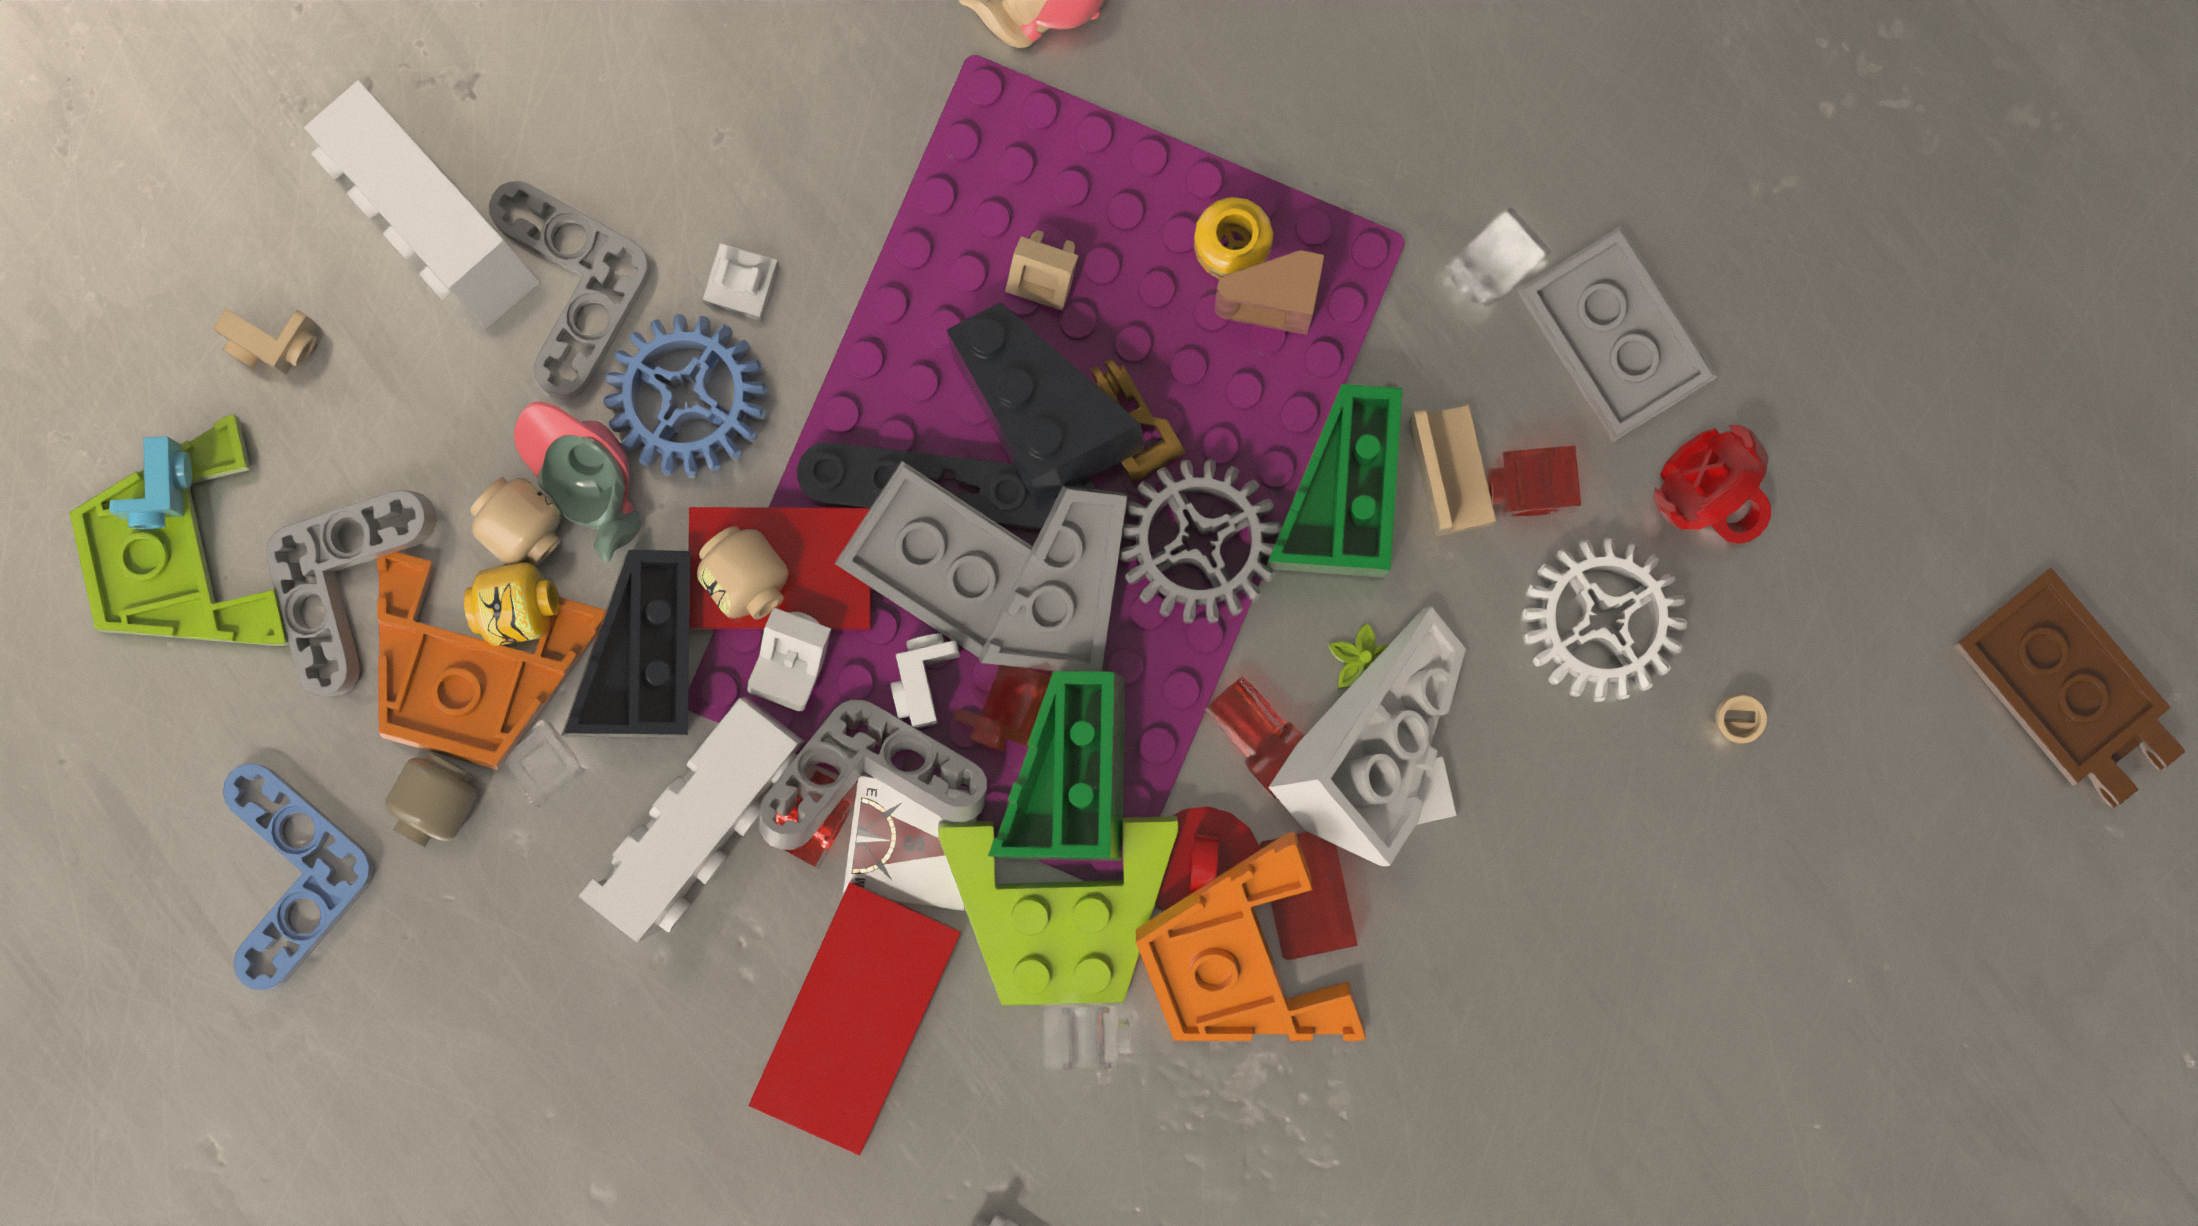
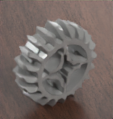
M1207 459L1204 464L1203 477L1193 478L1191 461L1183 460L1180 464L1182 480L1174 482L1170 471L1163 467L1157 471L1158 480L1163 487L1161 491L1157 492L1145 481L1138 486V492L1148 504L1144 507L1136 502L1128 501L1126 503L1125 513L1139 520L1138 525L1123 524L1121 537L1136 540V545L1120 549L1118 556L1119 560L1123 562L1139 561L1140 566L1131 569L1125 578L1128 584L1138 583L1144 578L1148 579L1150 584L1140 594V600L1143 603H1149L1160 592L1166 596L1161 604L1160 615L1169 617L1175 602L1186 605L1183 612V622L1187 624L1193 623L1196 615V606H1206L1208 622L1210 624L1217 623L1219 619L1217 603L1223 601L1233 616L1239 615L1242 607L1236 594L1241 591L1248 599L1256 602L1261 597V592L1250 581L1252 577L1271 582L1275 575V572L1270 567L1260 563L1261 558H1270L1275 544L1263 543V538L1273 537L1281 531L1279 522L1261 523L1259 519L1273 509L1274 505L1271 499H1265L1252 505L1249 499L1255 495L1259 484L1255 480H1251L1245 484L1241 491H1238L1233 485L1237 480L1239 469L1234 466L1227 470L1223 482L1213 479L1216 462ZM1186 495H1211L1224 500L1237 511L1231 515L1225 514L1215 519L1205 518L1195 510L1192 503L1188 502ZM1169 504L1175 515L1174 519L1178 525L1179 534L1172 543L1164 547L1163 551L1151 556L1148 545L1149 530L1158 513ZM1185 516L1190 521L1192 527L1197 528L1201 535L1218 532L1216 541H1210L1209 549L1213 550L1210 555V561L1214 568L1211 566L1206 555L1202 556L1198 549L1190 551L1185 549L1182 551L1183 542H1189L1190 537L1186 533L1189 523ZM1247 527L1250 538L1249 557L1242 570L1230 580L1224 569L1225 564L1220 555V548L1227 540L1234 537L1235 533ZM1184 564L1194 565L1203 572L1207 580H1210L1213 589H1187L1171 582L1161 572Z

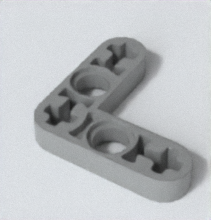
M521 181L507 182L495 190L489 202V215L495 226L507 237L582 277L537 355L534 364L535 378L545 392L551 397L560 400L573 399L581 395L589 386L647 284L650 275V262L643 249L631 239L530 184ZM522 196L528 197L526 201L527 207L533 214L544 220L549 208L556 211L544 223L540 240L537 241L532 238L539 229L535 224L524 218L518 217L513 225L508 223L510 216L503 208L508 200L518 203ZM566 223H576L581 225L586 231L585 245L574 254L566 255L558 252L553 243L556 230ZM626 253L633 254L630 262L637 271L633 277L622 275L618 279L613 291L616 295L624 297L620 304L616 305L606 294L591 290V288L598 281L606 289L613 277V271L607 265L611 257L621 260ZM589 303L601 304L609 312L607 327L596 335L583 334L576 326L578 311ZM569 333L579 344L594 348L589 357H586L582 351L578 350L571 364L572 368L578 373L576 379L573 382L563 379L558 386L552 385L555 376L548 370V367L553 360L563 363L568 357L572 347L568 343L561 341L565 334Z
M406 490L390 491L284 526L277 530L269 539L266 549L268 567L297 676L301 685L309 693L317 696L343 695L354 687L360 673L359 659L335 572L419 545L426 541L434 532L437 520L436 510L432 502L424 494ZM403 507L415 510L416 518L408 522V529L401 527L382 529L378 520H389L399 517L403 514ZM353 518L361 524L364 530V539L358 550L349 553L341 547L338 534L343 523ZM296 543L306 544L308 554L301 556L299 563L289 562L288 553L296 549ZM304 576H312L317 579L316 584L294 586V581L305 580ZM311 594H316L323 600L326 610L324 620L315 628H310L303 622L300 611L302 602ZM332 635V642H321L322 646H310V638H325ZM327 660H337L339 670L331 673L330 679L320 678L318 668L325 666Z
M850 700L834 709L764 796L760 804V832L766 842L779 849L792 850L803 846L812 838L863 772H866L943 819L951 822H966L977 817L985 806L987 778L983 770L975 763L873 703L864 700ZM860 724L868 726L867 735L861 732L855 734L853 738L846 735V727L855 730ZM875 744L881 746L878 755L875 754ZM912 750L918 752L923 757L925 763L918 770L904 772L892 764L891 758L899 751ZM827 763L835 767L840 775L831 784L817 785L807 779L805 773L812 765ZM936 767L941 768L940 778L934 775ZM962 784L970 787L969 795L960 793L956 798L948 796L949 787L958 789ZM798 793L803 798L798 807V823L788 820L783 826L776 824V813L781 816L788 815L797 804Z

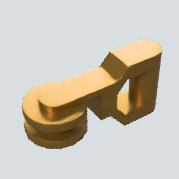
M1110 357L1104 361L1107 368L1106 373H1102L1097 366L1090 369L1095 384L1117 404H1119L1117 400L1119 396H1123L1128 403L1134 400L1138 408L1129 414L1140 424L1155 426L1162 440L1142 452L1120 462L1131 482L1135 484L1186 453L1167 419L1152 416L1123 365L1118 367Z

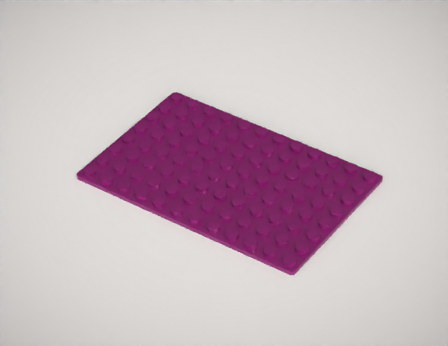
M971 55L965 59L769 507L844 508L813 502L804 494L797 481V466L800 457L808 448L818 443L831 442L1012 463L954 361L946 329L1001 302L1094 384L1095 381L1090 373L1091 368L1097 366L1102 373H1106L1107 368L1104 361L1110 357L1118 367L1123 365L1152 416L1167 419L1185 450V455L1164 466L1170 471L1174 482L1182 480L1180 464L1183 460L1191 461L1193 478L1203 477V468L1206 460H1214L1216 462V470L1213 479L1222 482L1227 470L1234 466L1239 469V474L1233 487L1241 491L1247 482L1255 480L1259 484V488L1255 495L1249 499L1250 503L1255 505L1262 500L1271 499L1274 505L1268 514L1259 518L1260 522H1279L1282 529L1341 384H1346L1405 244L1404 238L1400 233L989 59L979 55ZM1229 197L1248 199L1262 208L1269 217L1273 230L1272 248L1267 261L1299 250L1324 255L1313 316L1307 335L1226 320L1216 314L1215 299L1219 279L1205 271L1197 260L1194 249L1196 223L1203 211L1214 202ZM1035 231L1044 232L1042 243L1063 250L1067 240L1074 242V254L1078 255L1070 292L1062 311L1005 292L1013 255L1021 236L1030 239V236ZM1233 236L1234 240L1242 241L1240 238ZM1226 238L1221 242L1224 247L1228 246ZM1123 396L1117 398L1120 406L1128 413L1138 408L1134 400L1128 403ZM1141 424L1144 450L1162 440L1155 426ZM1120 463L1089 478L1095 489L1122 492L1127 496L1126 503L1128 501L1136 502L1144 507L1147 506L1148 502L1138 492V486L1143 481L1149 483L1157 492L1163 489L1158 480L1157 471L1133 484ZM944 472L942 481L935 482L953 495L964 493L978 494L980 492L979 487L970 488L956 483L955 473ZM1186 495L1188 502L1192 503L1195 510L1205 518L1215 519L1225 514L1231 515L1237 511L1224 500L1211 495ZM1169 504L1158 513L1149 530L1148 545L1151 556L1163 551L1164 547L1172 543L1179 534V528L1174 519L1175 515ZM1125 513L1123 524L1138 525L1139 520ZM1185 516L1189 523L1186 533L1190 537L1189 542H1183L1182 551L1185 549L1187 551L1198 549L1202 556L1206 555L1211 566L1214 568L1210 561V555L1213 550L1209 549L1210 541H1216L1218 532L1201 535L1197 528L1192 527L1190 521ZM1002 526L1031 546L1034 545L1041 531ZM1247 527L1235 533L1234 537L1227 540L1220 548V555L1225 564L1224 569L1230 580L1242 570L1249 557L1250 538ZM1279 534L1263 538V543L1275 544ZM1121 537L1120 549L1136 545V540ZM1118 557L1102 672H1116L1126 678L1123 818L1160 817L1252 600L1248 599L1241 591L1236 594L1242 607L1241 613L1237 616H1233L1228 611L1224 601L1217 603L1219 619L1217 623L1212 624L1206 618V606H1196V615L1193 623H1184L1183 612L1186 605L1175 602L1169 617H1164L1160 615V608L1166 596L1158 592L1152 601L1147 604L1143 603L1140 600V594L1150 584L1148 579L1144 578L1138 583L1128 584L1125 578L1131 569L1140 566L1139 561L1123 562ZM1261 558L1260 563L1267 566L1269 559ZM1184 564L1161 572L1171 582L1187 589H1213L1210 580H1207L1203 572L1194 565ZM1253 576L1250 580L1259 587L1260 579ZM872 588L871 631L830 632L824 664L805 709L796 711L750 694L747 690L748 681L760 655L764 630H714L688 689V710L719 724L739 698L749 697L805 741L796 752L798 755L834 709L844 702L864 700L873 703L898 718L891 689V683L902 681L896 654L908 651L907 641L922 636L939 634L940 632ZM942 634L944 643L953 641ZM957 644L960 657L925 665L938 725L917 730L975 763L983 770L987 778L986 803L982 812L977 816V821H994V838H997L1010 802L1007 801L1013 783L1017 782L1029 748L1027 744L1053 671L981 663L976 655ZM910 716L900 718V720L912 726ZM860 724L855 730L846 727V735L851 738L859 732L867 735L868 726ZM875 744V754L878 755L881 746ZM912 750L899 751L891 758L892 764L904 772L918 770L925 763L923 757L918 752ZM827 763L815 764L818 767L840 775L838 770ZM936 767L934 775L940 778L941 768ZM1123 834L1122 861H1037L1083 881H1120L1124 878Z

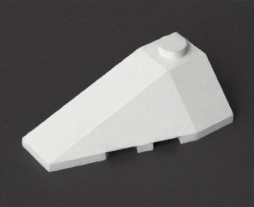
M1432 606L1423 608L1299 741L1268 787L1304 830L1382 867L1392 864L1419 821L1424 802L1417 798L1424 771L1434 767L1438 750L1431 746L1440 716L1449 713L1466 648Z

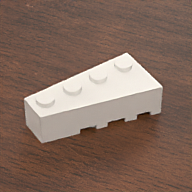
M359 80L353 83L303 127L319 144L311 152V155L330 176L336 180L345 173L355 184L346 192L354 203L370 220L380 212L390 223V226L382 234L406 260L416 253L427 266L418 274L443 301L453 293L486 330L540 283L500 235Z
M749 697L739 698L690 758L686 765L690 770L684 778L678 776L652 805V809L649 812L652 819L646 826L641 824L630 836L628 835L612 854L614 858L611 863L614 865V868L607 877L598 882L592 879L578 897L635 942L653 935L660 927L669 933L691 906V903L684 899V896L698 879L707 885L729 857L721 849L735 831L744 837L759 820L760 803L758 801L796 758V752L805 741Z

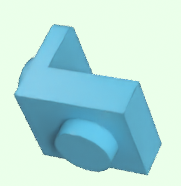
M168 436L143 438L145 498L110 501V514L128 520V528L132 529L163 528L166 526L165 518L184 517L183 489L190 488L192 482L190 456L188 452H182L180 443Z

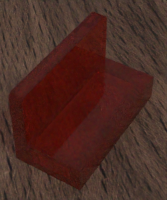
M1308 831L1296 834L1311 875L1312 890L1270 902L1283 959L1293 960L1358 946L1336 845ZM1278 838L1262 841L1259 845L1263 849Z

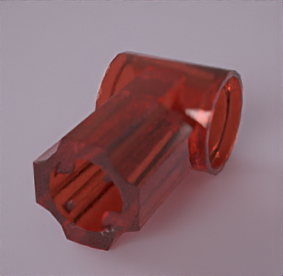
M1242 676L1221 693L1204 712L1246 758L1243 762L1255 778L1280 802L1268 787L1304 735L1290 721L1285 723L1255 687Z

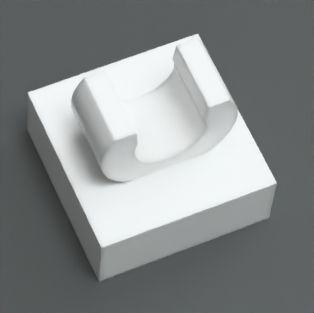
M720 243L702 300L704 304L762 321L779 263L776 259Z

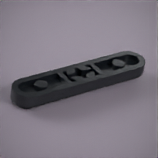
M830 442L818 443L808 448L800 457L797 466V481L804 494L813 502L835 507L871 508L901 461L934 482L942 481L944 472L955 473L956 483L970 488L979 487L980 492L978 494L964 493L955 494V496L1001 526L1041 530L1058 497L1056 495L1036 506L1012 463ZM1089 479L1074 486L1095 489L1092 481Z

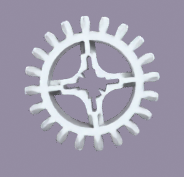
M1608 537L1601 543L1600 556H1595L1593 546L1588 539L1580 541L1577 548L1580 560L1578 562L1565 548L1559 550L1555 557L1563 572L1559 573L1552 566L1543 564L1537 573L1549 585V588L1530 585L1525 593L1531 600L1541 603V608H1527L1521 612L1522 620L1526 622H1539L1540 624L1539 630H1533L1523 636L1524 644L1533 645L1543 641L1547 649L1532 659L1533 664L1536 667H1540L1550 659H1553L1559 667L1548 678L1552 685H1557L1564 679L1567 673L1574 676L1569 689V694L1573 697L1581 695L1587 682L1593 683L1592 697L1595 702L1605 700L1608 683H1612L1615 695L1619 700H1625L1630 697L1628 678H1631L1642 691L1651 688L1653 685L1651 677L1645 668L1649 667L1652 671L1662 676L1667 674L1671 667L1659 655V652L1677 655L1682 649V644L1666 636L1667 631L1679 632L1687 628V621L1685 619L1668 617V610L1676 609L1685 603L1683 595H1673L1665 598L1662 589L1667 588L1675 581L1674 575L1669 572L1656 581L1649 574L1659 563V558L1656 555L1652 554L1641 566L1633 563L1638 553L1637 544L1630 542L1623 550L1621 558L1615 557V541L1613 538ZM1586 573H1613L1627 579L1637 588L1623 596L1613 597L1605 594L1596 582L1592 584ZM1569 583L1576 593L1574 599L1580 610V618L1574 628L1559 636L1555 619L1556 606L1561 592ZM1623 604L1628 605L1627 609L1617 615L1618 620L1611 624V626L1617 628L1614 634L1611 635L1608 629L1601 628L1598 631L1593 629L1584 636L1579 635V632L1591 624L1590 620L1597 615L1591 612L1592 606L1596 605L1601 612H1606L1610 609L1614 611ZM1645 604H1648L1651 614V632L1646 647L1638 656L1632 647L1634 641L1628 631V621L1631 614ZM1597 643L1603 646L1611 657L1616 656L1622 667L1613 669L1596 668L1581 662L1570 652L1583 644Z

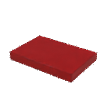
M689 507V630L765 629L771 613L757 620L751 614L740 618L727 617L697 578V570L702 561L699 553L703 546L723 530L737 526L741 531L755 529L761 532L789 570L787 582L780 591L784 599L777 609L788 613L801 612L813 617L820 625L831 628V631H871L872 588L835 564L836 559L870 508Z

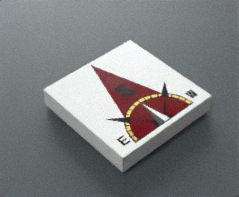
M863 772L858 778L843 893H845L849 882L852 881L894 901L964 911L963 901L938 837V823L951 821L941 818L866 772ZM960 786L958 789L949 787L948 796L956 798L960 793L969 795L970 787ZM977 817L966 822H977Z

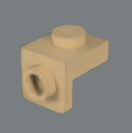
M226 308L213 327V330L228 340L222 349L223 351L252 369L255 368L259 360H262L284 375H287L292 365L299 367L305 362L312 352L317 339L313 335L317 324L298 310L292 314L277 339Z

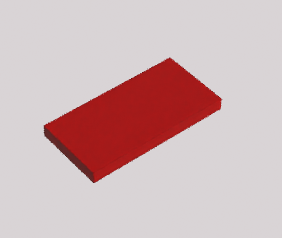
M850 881L748 1106L860 1156L961 931Z

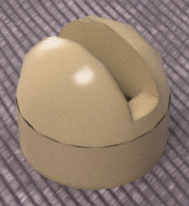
M1734 693L1724 698L1719 704L1716 711V723L1727 739L1735 743L1744 744L1756 740L1763 733L1767 724V714L1763 705L1754 696L1747 693ZM1727 710L1755 711L1754 721L1737 718L1725 719V713Z

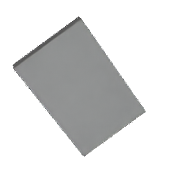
M1621 226L1518 290L1519 296L1613 443L1718 378Z
M901 461L836 559L835 564L979 657L1033 546Z

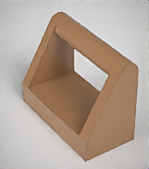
M1299 250L1223 276L1217 286L1215 299L1216 314L1226 320L1307 335L1313 316L1324 255Z

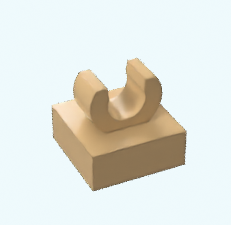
M1035 231L1030 236V239L1021 236L1013 255L1005 292L1062 311L1070 292L1078 255L1074 254V242L1067 240L1063 250L1043 244L1044 232Z

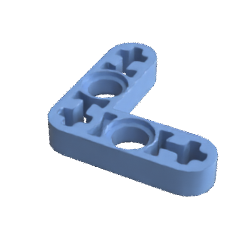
M248 763L235 768L226 778L223 788L225 803L235 815L303 872L243 941L235 953L234 969L239 980L251 989L272 990L279 988L291 978L366 891L373 880L374 865L371 856L362 846L275 771L266 766ZM263 777L266 782L263 784L261 791L273 803L280 804L284 794L290 799L288 804L275 812L268 827L262 823V820L272 814L270 811L256 802H249L245 806L241 802L246 792L240 785L245 778L257 781ZM297 813L308 815L315 826V834L312 841L301 848H293L288 845L283 836V825L286 820ZM329 834L336 839V842L326 847L331 853L340 859L347 860L352 855L357 859L352 868L358 875L354 883L342 880L336 885L332 881L336 874V869L324 858L318 857L314 867L308 863L307 859L314 856L324 847ZM310 899L319 907L321 914L320 922L311 933L299 934L289 924V910L298 900ZM275 925L284 938L299 944L300 947L294 954L289 947H282L272 960L273 965L278 969L275 975L260 974L255 977L252 971L256 967V962L251 958V955L255 950L259 952L270 951L280 940L269 934V931Z

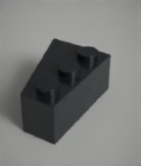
M1001 302L946 329L954 361L1036 506L1058 495L1063 485L1074 487L1144 450L1141 424Z
M627 551L561 736L684 738L688 735L690 551Z

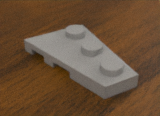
M1063 485L978 657L981 663L1050 671L1102 672L1127 496L1124 493Z

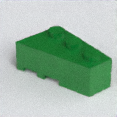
M1341 384L1268 560L1267 566L1272 570L1386 578L1391 570L1403 388Z
M1053 671L1027 744L1029 746L1017 782L1013 783L1007 800L1010 802L998 836L994 838L988 856L999 859L1122 861L1125 677L1116 672Z

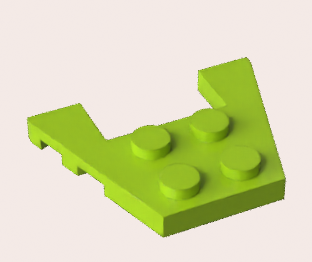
M234 414L225 416L213 423L214 427L193 440H186L181 443L182 452H188L191 460V484L251 470L239 417ZM144 470L139 473L133 472L69 512L95 630L270 646L289 645L274 589L215 603L190 488L183 489L184 517L165 518L166 526L163 528H128V520L110 514L111 500L145 498Z
M1177 816L1122 818L1124 878L1120 881L997 884L995 881V857L988 856L994 840V821L938 823L940 843L1001 1005L1124 1002L1140 953L1136 944V929L1151 918L1178 832Z

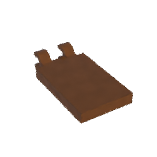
M2052 568L2048 569L1955 645V648L2072 786L2088 776L2098 794L2112 809L2117 805H2121L2138 791L2133 781L2116 764L2138 745L2148 761L2158 771H2161L2164 767L2166 768L2185 753L2180 743L2158 720L2161 715L2171 708L2169 704Z

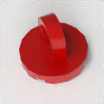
M1728 425L1731 431L1720 434L1714 428L1698 434L1683 444L1665 463L1660 473L1664 482L1661 489L1655 487L1653 498L1657 509L1671 525L1681 530H1699L1711 525L1727 542L1741 544L1750 542L1760 536L1767 528L1771 519V504L1767 496L1759 488L1766 475L1769 456L1764 445L1752 430L1742 425ZM1747 500L1751 501L1749 513L1742 520L1734 523L1727 522L1729 515L1740 509Z
M1209 806L1187 808L1172 815L1177 816L1178 832L1157 895L1156 907L1161 911L1167 910L1261 850L1251 829L1232 813Z

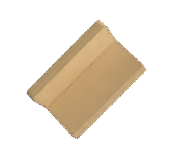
M1469 405L1427 414L1426 409L1414 411L1409 419V425L1435 537L1494 525L1496 518Z

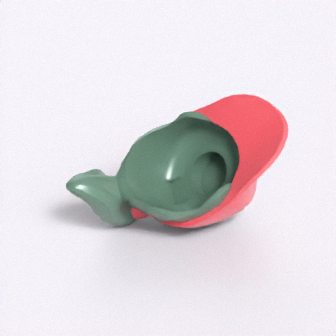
M537 401L527 405L519 415L514 430V440L518 453L538 479L540 488L551 496L557 508L568 520L589 528L598 529L594 548L602 560L609 562L615 550L630 543L639 533L641 527L640 515L635 511L631 501L627 498L630 473L627 455L616 436L599 421L586 420L580 422L561 408L547 402Z

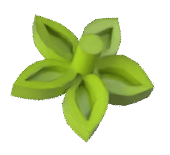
M1368 622L1358 631L1355 638V646L1343 641L1328 644V648L1333 656L1340 662L1346 663L1338 676V690L1350 687L1388 647V645H1379L1374 648L1375 634Z

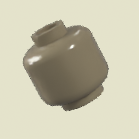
M432 752L428 753L426 759H409L385 802L388 812L399 819L393 830L426 847L431 837L441 841L452 840L457 835L477 797L475 789L468 783L472 774Z

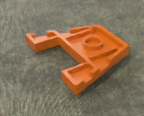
M394 552L377 558V570L379 572L377 619L379 622L378 722L380 736L384 739L499 770L595 639L605 609L559 597V612L557 615L550 616L549 628L546 634L539 639L534 654L502 645L494 646L484 640L417 622L435 568L432 561L400 552Z
M1295 831L1281 836L1136 929L1138 950L1174 1041H1252L1253 1034H1287L1290 1041H1312L1313 1034H1342L1343 1041L1366 1039L1365 1024L1349 981L1291 998L1287 997L1254 906L1312 890L1311 875Z

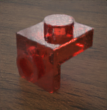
M999 665L981 715L957 708L953 720L973 728L970 736L971 740L1004 752L1008 741L1029 748L1027 744L1051 677L1023 667Z

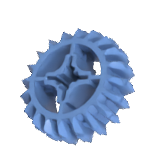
M677 314L673 320L674 332L669 334L666 333L660 320L656 319L650 323L651 330L656 337L654 340L647 343L640 333L634 332L630 335V339L639 350L638 353L633 357L626 351L617 350L614 358L622 366L626 367L627 371L625 374L608 372L605 377L609 385L622 389V393L605 396L603 399L604 405L608 409L624 410L623 413L614 416L609 421V426L613 432H623L632 428L622 440L621 446L629 453L645 444L640 453L639 462L646 468L653 465L661 454L663 455L661 471L664 475L672 476L676 471L678 460L682 459L684 460V469L687 476L695 478L699 472L698 459L705 457L712 472L716 473L722 467L715 453L725 448L732 459L738 460L742 453L732 440L739 435L746 441L754 442L758 436L756 431L744 422L746 418L764 420L766 417V410L763 407L749 403L750 399L762 398L768 394V388L765 383L748 382L749 379L761 373L763 367L759 360L739 363L748 355L751 347L745 339H742L727 348L733 331L726 324L719 327L711 338L709 337L711 329L710 320L706 316H699L694 331L688 332L686 318L683 314ZM696 350L702 352L699 358L693 357L691 362L680 371L670 372L659 366H653L661 358L677 351ZM719 360L729 368L733 377L734 401L731 411L721 407L717 401L709 396V387L715 376L712 371ZM642 381L651 385L655 391L662 395L663 404L657 415L659 422L652 433L645 427L639 412L638 396ZM662 382L675 389L683 384L686 390L687 383H694V391L705 407L710 410L703 408L697 403L689 408L686 402L685 409H677L678 401L667 385ZM694 420H703L713 426H719L709 436L694 442L678 443L670 441L674 433L679 434L687 423Z

